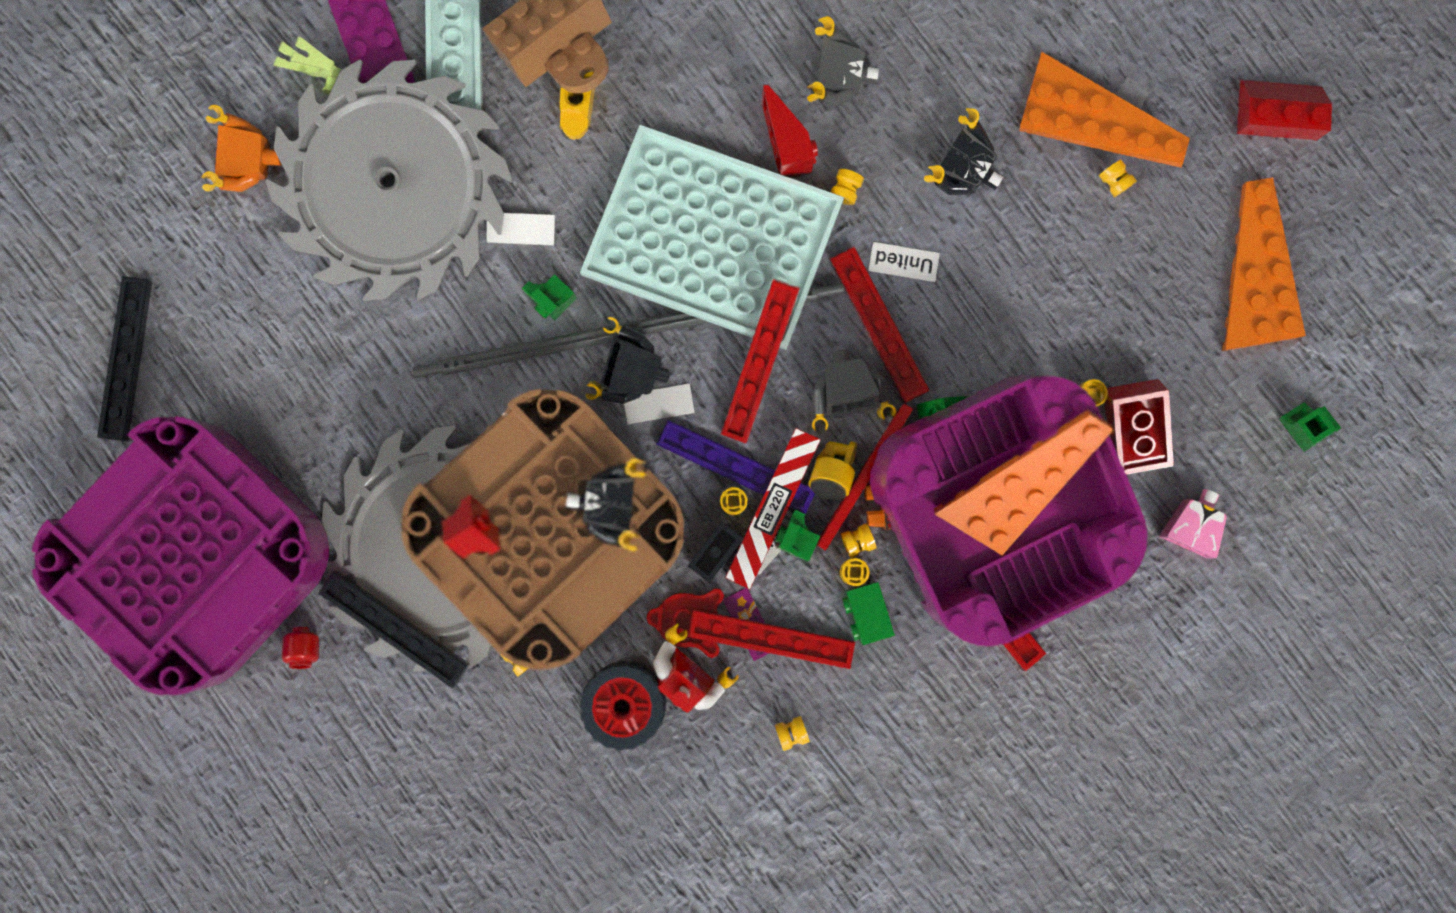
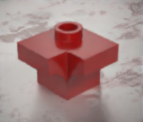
M470 494L461 499L457 511L442 522L444 544L462 558L478 551L487 552L492 555L501 549L499 528L490 521L489 510Z

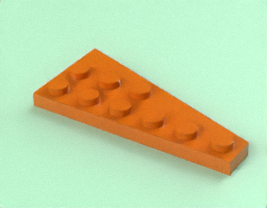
M1041 51L1019 131L1175 167H1182L1190 140L1189 137Z
M1273 177L1246 182L1242 185L1238 216L1240 217V223L1235 241L1237 247L1235 258H1233L1228 297L1230 304L1228 317H1226L1225 321L1226 336L1222 352L1306 336Z
M1087 410L1057 429L1058 431L1055 435L1044 442L1038 441L1032 445L1031 450L1019 457L1017 455L982 477L975 486L967 491L963 489L950 502L945 505L941 503L935 507L934 514L1000 555H1003L1113 429L1109 423Z

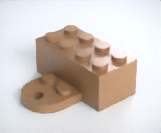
M520 0L482 28L498 56L525 87L548 71L566 91L577 94L584 93L596 88L605 79L609 70V61L601 46L592 38L612 23L601 0ZM594 72L591 77L583 79L586 73Z

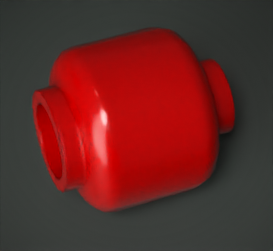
M294 627L292 632L282 637V660L284 663L289 664V668L308 669L312 667L313 663L318 661L319 636L310 632L309 627Z

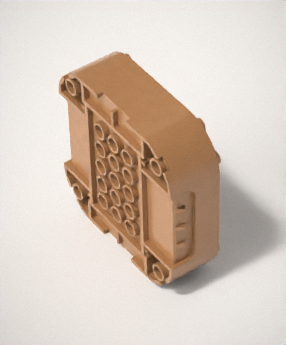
M538 389L521 394L507 404V410L491 426L489 425L481 435L471 444L467 445L451 462L442 467L443 469L425 484L419 483L413 489L403 507L401 537L406 552L414 564L467 618L497 652L518 666L542 670L562 666L579 656L633 602L670 569L683 545L684 520L674 496L642 463H639L636 471L645 472L646 475L644 477L631 476L635 480L630 531L640 535V538L633 537L629 543L630 546L636 547L637 550L631 551L624 547L603 544L591 535L586 525L582 524L584 511L566 510L568 492L585 494L586 483L591 480L593 474L609 466L628 463L631 459L637 458L581 399L561 390ZM469 494L489 510L490 521L499 528L501 549L492 555L487 552L478 551L462 558L443 542L442 522L457 511L461 499Z

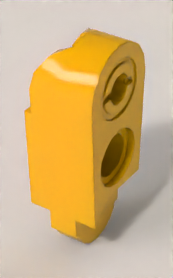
M594 72L586 73L583 79L591 77ZM562 87L560 88V128L569 139H580L585 135L586 131L588 132L595 88L578 94L568 92ZM576 95L583 97L579 104H572L570 102L571 98Z

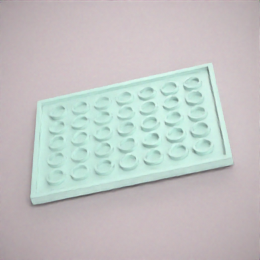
M639 125L580 274L581 276L751 338L754 336L773 278L800 287L780 346V348L787 350L844 197Z

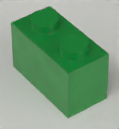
M875 581L844 591L846 597L842 598V603L846 614L851 613L854 624L850 625L854 641L859 640L861 645H867L895 636L879 582Z

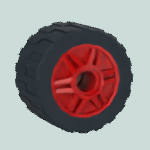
M619 661L600 669L588 681V684L583 689L582 699L580 700V717L584 723L587 733L589 732L592 739L596 742L601 743L606 748L621 751L623 749L631 750L639 745H644L657 733L665 716L667 699L658 689L657 675L651 672L648 667L633 661ZM625 699L628 701L630 710H621L618 707L617 700Z

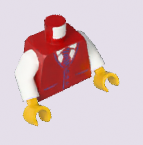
M676 624L665 632L667 642H663L653 662V667L657 674L658 689L675 706L680 707L687 713L693 708L697 710L709 709L725 692L724 688L732 686L738 680L739 675L730 679L727 676V671L730 667H727L718 675V683H716L711 676L674 646L685 639L688 634L687 630H684L678 635L676 629L679 624Z

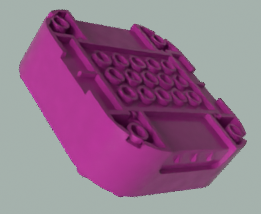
M1040 375L1008 377L931 416H926L899 429L889 436L877 451L878 455L870 473L872 495L875 503L882 506L892 525V531L895 532L903 549L902 553L908 560L916 583L918 582L925 598L921 604L934 621L956 637L970 644L997 646L1013 641L1119 588L1134 575L1144 558L1147 546L1146 521L1109 435L1003 555H1000L934 514L935 507L941 503L945 505L950 502L963 489L967 491L975 486L982 477L1017 455L1019 457L1031 450L1032 445L1038 441L1044 442L1055 435L1058 431L1057 429L1085 411L1089 410L1102 419L1090 395L1070 380Z
M157 417L139 424L127 434L134 440L131 445L75 501L74 505L61 519H47L43 523L32 546L31 552H35V569L31 570L34 581L45 599L68 621L72 620L111 658L109 661L139 688L149 693L163 696L181 695L210 688L232 677L318 585L328 564L329 543L326 531L313 511L230 433L218 426L183 417Z

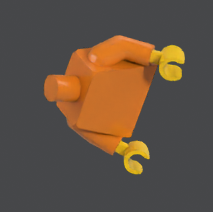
M210 105L208 109L217 112L218 118L206 116L207 122L215 124L220 121L223 122V126L218 125L215 173L207 171L201 177L203 179L208 178L213 182L212 185L204 184L202 186L205 191L210 192L215 187H219L220 190L243 192L258 184L259 180L267 179L269 165L282 166L275 150L270 149V142L263 136L260 129L243 118L230 113L224 114L223 109L218 105Z

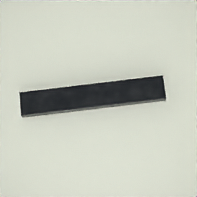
M126 276L121 278L97 438L128 442L129 439L127 434L130 432L153 282L149 279Z
M337 570L332 571L318 593L451 688L456 687L470 666L467 661Z

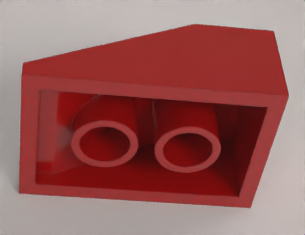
M764 85L761 104L778 174L788 178L810 174L813 164H816V156H818L815 139L810 140L809 132L774 90L769 85Z
M1159 379L1107 388L1108 395L1105 400L1107 423L1113 429L1110 433V438L1125 473L1131 474L1174 466L1169 390Z

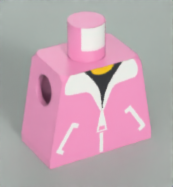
M1203 489L1198 501L1193 499L1183 500L1159 537L1202 557L1216 559L1227 519L1226 514L1214 509L1219 494Z

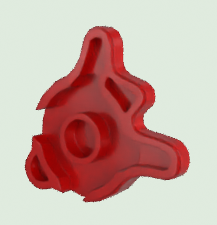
M713 588L708 593L702 595L692 593L674 594L668 597L659 607L653 608L647 613V622L656 628L667 641L665 632L676 624H679L676 629L678 635L684 630H687L688 633L692 609L718 614L717 607L722 602L724 593L719 588ZM686 637L674 645L681 648H698L710 658H715L720 652V647L716 642Z

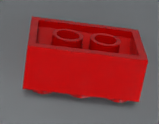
M1250 80L1240 81L1237 134L1319 140L1331 131L1332 102L1322 86Z

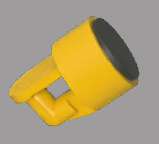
M833 441L826 443L825 448L816 458L809 480V487L816 495L832 501H839L849 496L855 476L852 465L856 455L857 442L851 441L849 445ZM835 455L845 456L844 461L835 459Z

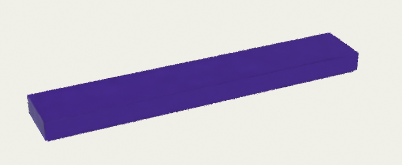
M667 420L656 444L761 495L765 494L776 471L670 420ZM801 482L789 508L806 514L815 493L808 485Z

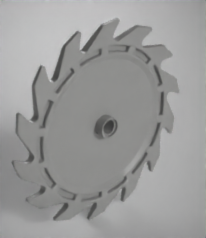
M358 60L340 71L324 104L318 103L314 85L310 84L298 101L299 137L297 140L291 141L280 126L276 127L274 150L289 178V184L281 187L268 179L265 181L272 202L296 219L301 225L300 230L296 233L279 232L283 240L294 251L328 257L330 259V267L314 274V278L333 285H339L370 277L373 280V286L362 299L363 301H373L389 298L410 279L417 277L420 280V286L416 299L420 301L438 290L454 257L461 259L464 276L468 277L480 260L479 224L482 221H488L498 235L502 233L504 212L489 184V178L497 175L510 183L513 180L506 160L478 139L479 131L499 130L500 127L485 111L449 103V95L465 88L464 83L446 76L407 83L406 76L417 64L416 60L393 61L367 83H360L359 81L363 62ZM393 174L395 176V183L393 186L386 188L384 186V179L386 176Z
M456 425L434 428L414 448L405 453L402 450L405 431L401 429L383 442L369 476L363 474L359 457H354L344 474L345 511L342 515H339L328 501L323 503L322 525L337 552V558L335 561L328 559V564L322 578L327 581L332 571L337 570L452 652H455L461 645H466L469 648L467 662L470 664L468 667L470 669L488 656L492 645L414 564L406 552L401 537L402 511L410 493L419 483L425 484L443 469L442 467L451 462L467 445L455 449L448 447L449 439L458 428ZM329 607V610L344 625L366 628L339 608ZM381 638L364 648V651L384 658L401 653ZM416 664L413 671H425V669Z

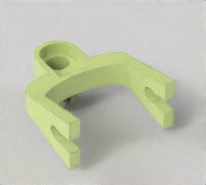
M300 36L297 38L295 46L307 51L308 57H304L286 43L281 42L278 51L290 56L291 62L276 57L273 66L325 78L326 82L322 91L330 95L342 69L334 66L335 62L327 58Z

